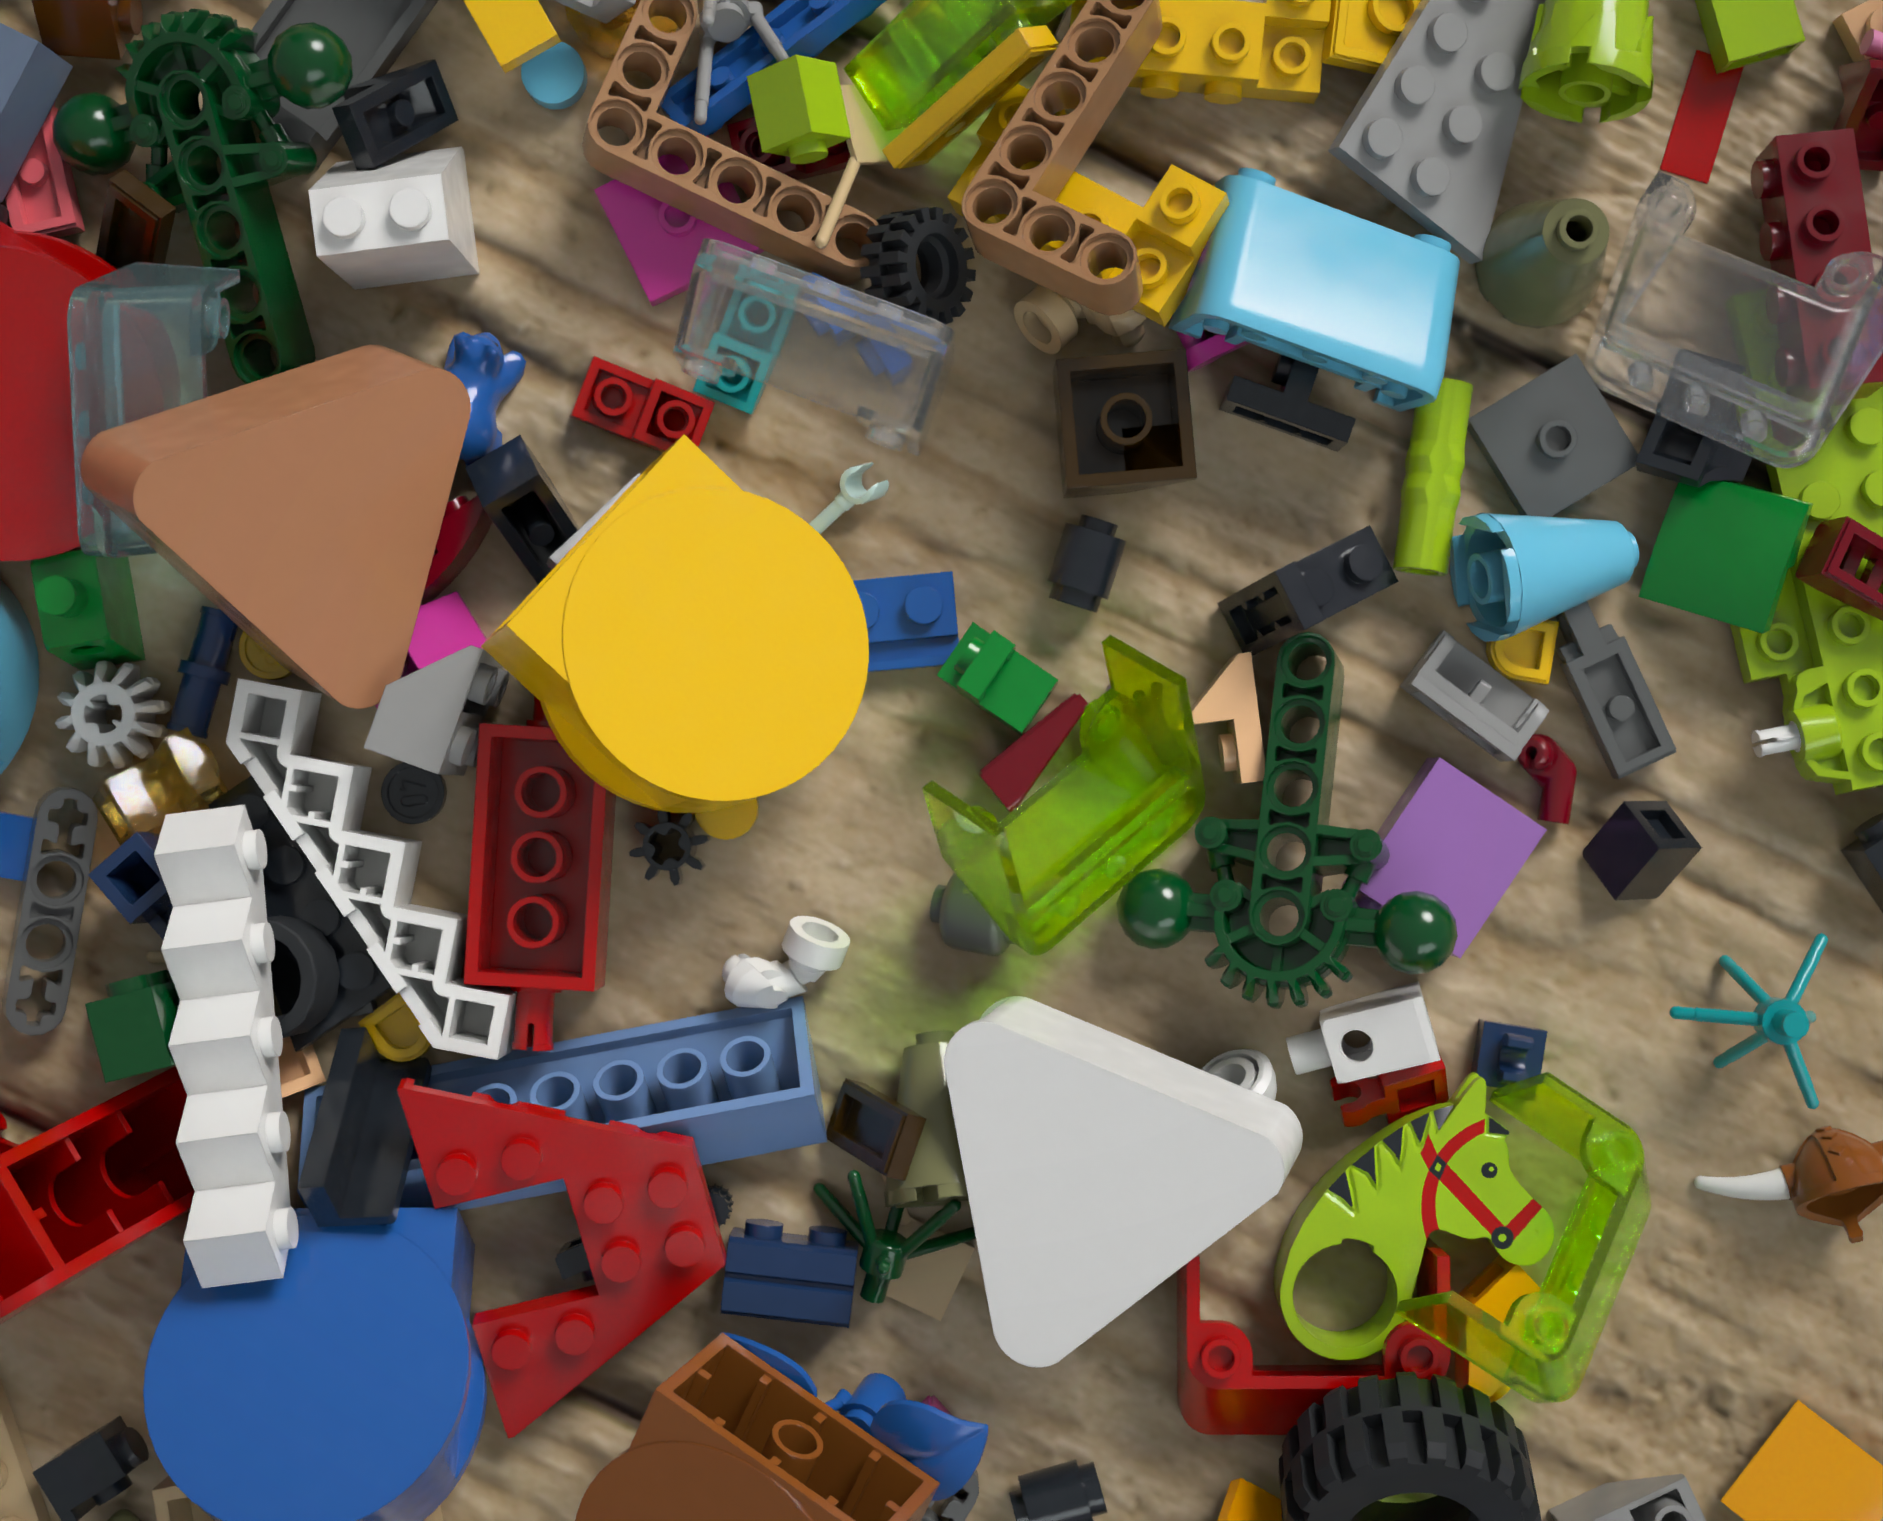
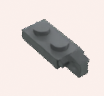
M1587 601L1556 615V620L1559 622L1560 630L1567 643L1556 648L1560 660L1563 662L1560 663V666L1612 778H1623L1676 753L1673 740L1625 636L1618 637L1612 624L1599 628Z

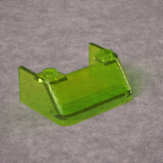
M1109 635L1102 641L1111 688L1098 699L1091 701L1085 707L1084 713L1080 718L1079 738L1083 753L1004 819L997 823L995 816L983 807L969 806L932 780L922 787L942 858L1008 939L1034 956L1044 954L1052 949L1135 875L1187 832L1198 819L1205 803V785L1186 678L1112 635Z
M1545 1072L1494 1089L1489 1099L1490 1102L1581 1161L1588 1174L1540 1291L1517 1298L1510 1306L1503 1323L1454 1291L1402 1300L1395 1311L1396 1314L1525 1398L1539 1404L1566 1401L1572 1398L1579 1390L1651 1211V1194L1644 1150L1636 1132L1626 1123L1551 1073Z

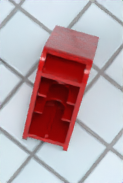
M176 1066L0 1154V1325L190 1211L195 1191L176 1146L187 1093Z

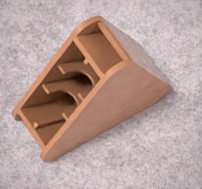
M364 345L102 431L91 439L83 452L81 476L85 487L280 665L346 707L354 709L369 708L380 703L385 686L400 679L403 672L470 419V398L462 381L453 373L382 345Z

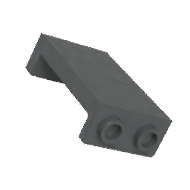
M272 0L251 30L258 33L254 53L260 60L266 59L276 36L292 25L314 22L330 29L344 40L352 56L353 78L350 82V87L385 75L439 0ZM283 96L279 97L281 103L280 110L272 120L275 124L280 123L293 142H305L314 149L317 156L316 166L319 168L343 135L332 107L345 101L344 96L322 109H305L291 103Z

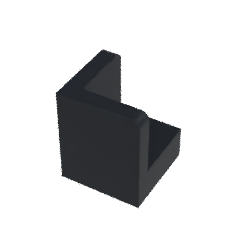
M1623 801L1583 849L1582 854L1615 901L1638 900L1659 897L1702 847L1667 801Z

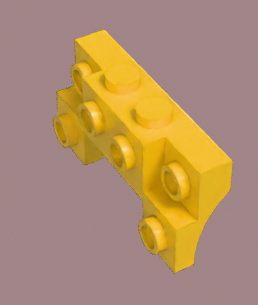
M1072 0L1069 28L1087 0ZM1159 0L1162 30L1157 41L1127 86L1141 88L1140 93L1142 95L1158 99L1174 98L1178 96V92L1204 94V100L1225 105L1239 103L1242 101V97L1314 104L1320 93L1325 30L1330 20L1331 0H1264L1263 3L1235 0ZM1138 5L1127 6L1123 10L1134 9ZM1096 57L1088 62H1100L1107 57Z
M1017 84L998 100L976 134L982 145L947 196L957 214L963 216L962 199L966 189L1030 91L1024 86ZM1062 109L1056 112L1054 115L1063 116L1067 114L1065 112V109ZM1028 162L1022 165L1019 169H1032L1038 166L1041 162ZM1171 164L1144 207L1135 204L1075 171L1055 200L1122 232L1132 240L1137 250L1143 280L1141 298L1132 310L1163 327L1167 325L1186 296L1198 260L1213 230L1230 204L1226 192ZM997 214L988 218L984 223H998L1008 215ZM1059 240L1051 241L1043 245L1040 250L1054 251L1062 247L1065 242ZM1116 267L1107 268L1096 277L1102 279L1114 278L1120 275L1123 269Z

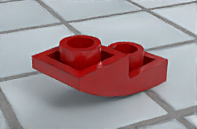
M593 356L569 417L654 450L665 452L684 434L699 447L715 402L657 378L654 380Z

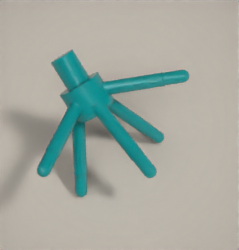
M1823 933L1815 936L1785 998L1770 997L1731 957L1722 955L1719 958L1720 966L1758 1004L1753 1012L1674 1006L1670 1009L1669 1015L1673 1019L1754 1027L1756 1033L1715 1057L1713 1064L1718 1069L1735 1062L1767 1042L1783 1045L1807 1107L1816 1109L1819 1106V1100L1797 1041L1807 1034L1810 1023L1815 1022L1817 1017L1813 1011H1804L1799 1002L1828 943V937Z

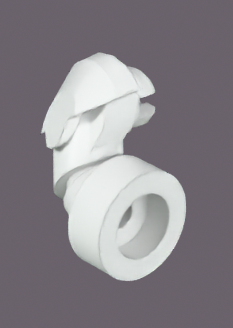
M810 916L794 917L790 920L782 942V948L789 957V960L780 963L778 960L769 962L759 957L750 958L746 954L731 956L725 962L722 969V977L726 983L724 988L725 997L737 1007L778 1008V1005L787 1001L789 997L807 992L805 984L816 982L825 971L839 969L849 948L850 938L842 929L828 921Z

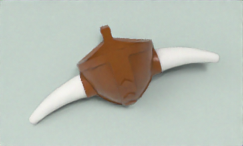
M1824 1126L1816 1129L1815 1132L1806 1138L1799 1147L1793 1163L1781 1165L1779 1168L1768 1172L1747 1176H1698L1694 1180V1185L1697 1189L1732 1198L1792 1200L1798 1215L1809 1220L1842 1226L1847 1232L1849 1241L1856 1243L1863 1241V1231L1858 1222L1883 1203V1140L1870 1143L1853 1133L1832 1128L1831 1126Z

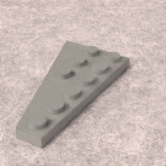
M1421 0L1328 149L1329 153L1431 234L1448 241L1451 244V250L1469 264L1480 262L1483 259L1485 242L1491 229L1523 101L1520 98L1522 88L1518 90L1520 74L1528 54L1539 4H1545V0Z

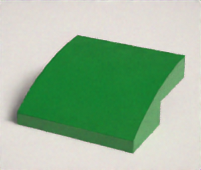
M1710 481L1699 488L1678 483L1658 533L1638 597L1762 634L1770 630L1787 571L1795 565L1813 503L1731 481Z

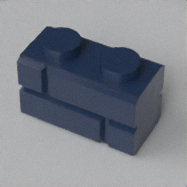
M747 1219L745 1221V1228L733 1227L728 1240L720 1314L849 1328L859 1243L846 1240V1230L831 1226L809 1227L808 1236L783 1233V1223L768 1219Z

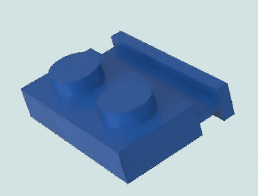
M952 571L853 581L861 599L869 638L868 673L944 665L959 643Z

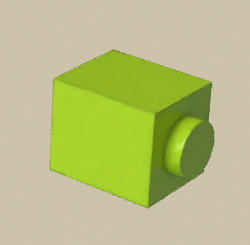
M796 54L747 76L762 152L789 156L790 162L793 164H807L826 158L828 156L827 148L851 139L836 63Z

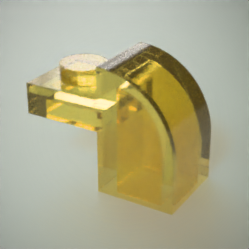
M187 727L164 738L150 759L104 780L92 800L121 846L137 831L153 832L160 835L166 814L205 810L209 808L208 804L229 790L219 775V766L212 751L206 744L199 742L197 737H193Z

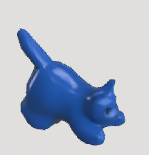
M465 332L454 335L448 348L444 370L453 373L462 381L470 398V419L459 457L464 460L467 466L502 446V433L497 429L496 411L505 396L522 379L526 365L523 355L513 350L503 355L499 340L490 332L471 336Z

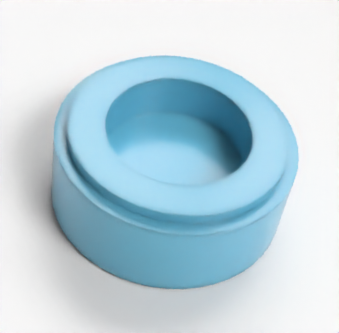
M560 42L528 60L521 67V78L527 92L542 107L553 110L570 107L585 92L587 86L586 67L578 52L564 42Z

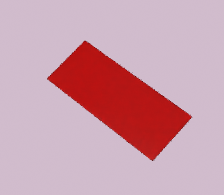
M1696 50L1660 170L1708 184L1744 66L1717 74L1711 54Z

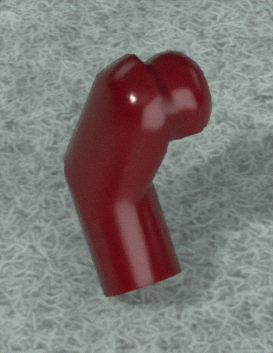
M1534 734L1523 747L1517 760L1522 768L1542 788L1537 820L1569 824L1577 776L1576 766L1552 738L1543 734Z

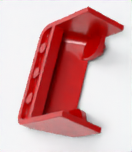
M1427 1238L1417 1276V1320L1402 1322L1389 1332L1383 1344L1382 1365H1253L1251 1344L1245 1333L1238 1326L1223 1320H1200L1199 1254L1177 1271V1402L1186 1423L1199 1433L1207 1435H1287L1288 1431L1294 1425H1297V1419L1314 1402L1321 1406L1324 1404L1323 1397L1328 1392L1341 1385L1347 1390L1358 1386L1359 1378L1377 1374L1379 1380L1396 1378V1372H1415L1417 1378L1431 1380L1433 1374L1446 1376L1451 1358L1450 1256L1430 1238Z

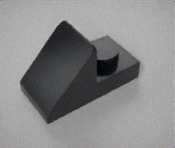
M435 59L426 60L350 86L344 95L345 101L332 107L357 170L375 168L459 120Z

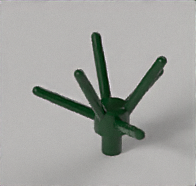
M851 1170L848 1173V1181L859 1222L824 1184L816 1183L813 1187L814 1193L863 1247L859 1265L866 1272L860 1296L871 1303L879 1304L884 1302L890 1280L899 1279L902 1276L906 1260L976 1239L974 1227L928 1239L961 1209V1202L958 1199H952L906 1239L898 1233L904 1208L890 1207L885 1229H875L862 1179L857 1170Z

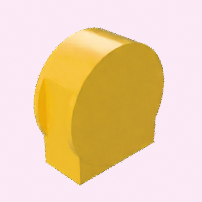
M685 434L643 471L481 645L488 654L540 700L546 719L558 742L585 774L618 797L643 807L671 813H701L731 807L785 788L810 773L834 751L853 722L863 697L869 664V638L861 599L849 572L834 549L819 532L789 509L767 498L743 491Z

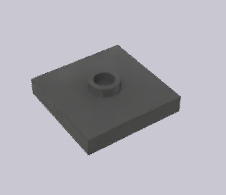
M1577 353L1470 417L1468 420V431L1520 515L1552 517L1636 466L1637 451Z

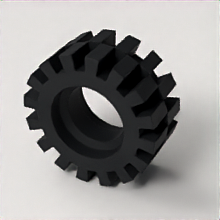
M925 207L891 212L878 218V225L870 226L866 233V236L873 243L862 245L860 256L869 259V266L860 267L861 279L870 278L872 286L866 288L864 292L867 300L878 299L879 302L873 311L879 317H888L886 324L892 327L907 329L949 324L954 322L953 317H960L966 310L961 302L971 301L973 291L966 287V282L975 281L976 270L967 269V260L975 258L973 248H963L962 243L969 237L964 227L954 229L958 219L951 213L943 214L944 209ZM916 255L921 267V281H919L916 271Z

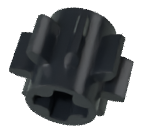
M658 810L659 824L652 827L647 823L636 822L634 825L636 830L645 837L642 847L634 848L629 852V855L631 857L645 856L650 864L645 874V879L648 881L654 879L661 870L669 871L670 880L674 886L680 885L683 880L682 867L688 864L698 870L705 868V863L695 854L697 845L705 844L711 838L710 835L704 834L695 836L694 832L689 828L695 819L694 813H686L679 822H671L670 812ZM678 830L682 834L678 845L685 853L682 858L674 856L663 861L659 857L663 847L656 841L658 834L670 835Z

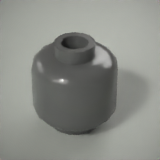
M962 867L953 873L946 886L939 884L936 887L930 906V919L932 922L939 923L942 940L947 946L967 952L999 956L1007 950L1010 944L1017 945L1020 943L1026 928L1029 900L1026 894L1020 893L1018 883L1010 875Z

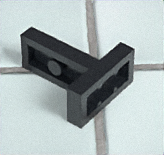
M1282 354L1279 355L1271 378V382L1281 385L1279 391L1235 375L1226 388L1219 408L1221 411L1336 452L1348 443L1356 418L1308 402L1319 368Z
M1369 525L1297 562L1294 561L1268 574L1217 604L1242 653L1251 652V655L1254 656L1399 581Z

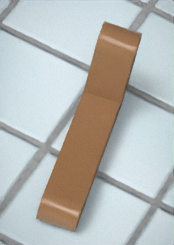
M641 0L589 113L582 141L583 154L588 163L597 171L808 272L817 273L838 285H853L862 280L860 267L869 266V259L865 257L858 260L846 258L839 252L835 240L839 238L851 239L858 244L860 249H862L864 244L873 243L866 236L870 226L878 225L873 218L844 204L828 245L820 249L816 247L815 239L833 199L832 197L658 113L688 48L698 14L694 0ZM654 16L668 17L676 23L679 30L674 33L661 32L652 25L649 19ZM629 71L644 72L652 79L655 86L650 89L635 88L627 82L624 74ZM606 126L620 128L626 133L630 142L621 146L610 145L601 138L598 130ZM669 154L678 156L685 161L689 172L680 175L671 174L662 168L658 158ZM728 182L737 184L747 195V201L737 204L727 201L720 194L718 185ZM785 210L795 212L803 220L805 230L794 232L786 229L778 220L777 212Z
M1087 0L971 181L962 199V213L972 243L980 255L1097 313L1108 316L1121 315L1131 310L1141 298L1143 280L1136 247L1132 240L1122 232L1055 200L1157 41L1163 27L1159 0ZM1138 5L1134 9L1123 10L1127 6ZM1096 57H1107L1100 62H1088ZM1062 109H1074L1073 112L1067 115H1054ZM1028 162H1041L1038 166L1032 169H1019L1022 165ZM994 215H1008L1004 220L998 223H984L988 218ZM1059 240L1065 242L1062 247L1054 251L1040 250L1043 245L1051 241ZM1116 267L1123 269L1122 273L1114 278L1102 279L1096 277L1107 268Z

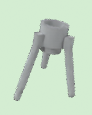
M697 0L701 24L698 28L700 46L694 102V121L697 125H703L707 120L713 49L716 41H735L747 30L748 26H754L777 62L789 58L780 40L765 19L760 2L748 0Z

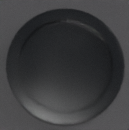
M403 762L393 767L385 776L381 787V797L385 809L393 818L407 824H421L432 820L443 809L447 797V788L442 775Z

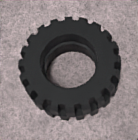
M1396 1372V1378L1379 1380L1377 1374L1359 1378L1358 1386L1348 1390L1341 1385L1323 1397L1324 1404L1320 1406L1314 1402L1297 1419V1425H1294L1288 1431L1282 1444V1455L1279 1458L1278 1465L1282 1521H1541L1527 1443L1522 1431L1515 1426L1514 1418L1495 1401L1490 1403L1489 1396L1468 1384L1463 1389L1456 1387V1382L1449 1377L1433 1374L1431 1380L1417 1378L1415 1372ZM1405 1493L1436 1495L1425 1500L1408 1503L1377 1501L1385 1497Z

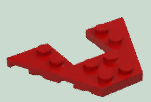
M401 1079L397 1091L435 1209L559 1179H564L595 1285L475 1313L472 1323L507 1438H513L725 1266L726 1250L695 1141L691 1136L667 1131L648 1133L641 1130L637 1125L610 1120L609 1125L568 1117L565 1110L522 1101L514 1104H505L495 1101L488 1094L473 1091L471 1096L414 1085L415 1079Z

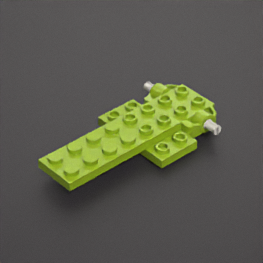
M1770 288L1736 294L1727 304L1741 363L1748 366L1749 391L1758 408L1769 420L1760 442L1772 493L1813 503L1795 565L1787 571L1770 630L1762 634L1730 624L1744 684L1779 677L1784 696L1782 710L1784 726L1753 730L1751 735L1752 743L1768 741L1767 744L1753 747L1757 757H1763L1765 755L1790 751L1795 767L1801 777L1809 781L1833 784L1835 795H1841L1883 786V621L1814 589L1796 578L1795 573L1815 529L1823 521L1848 516L1883 537V387L1868 398L1790 405L1788 386L1784 387L1781 385L1777 374V355L1780 348H1782L1779 323L1774 324L1769 315L1768 294ZM1862 558L1854 576L1858 580H1860L1868 562L1865 558ZM1882 581V584H1881V586H1880V588H1879V590H1878V592H1880V593H1882V594H1883V581Z

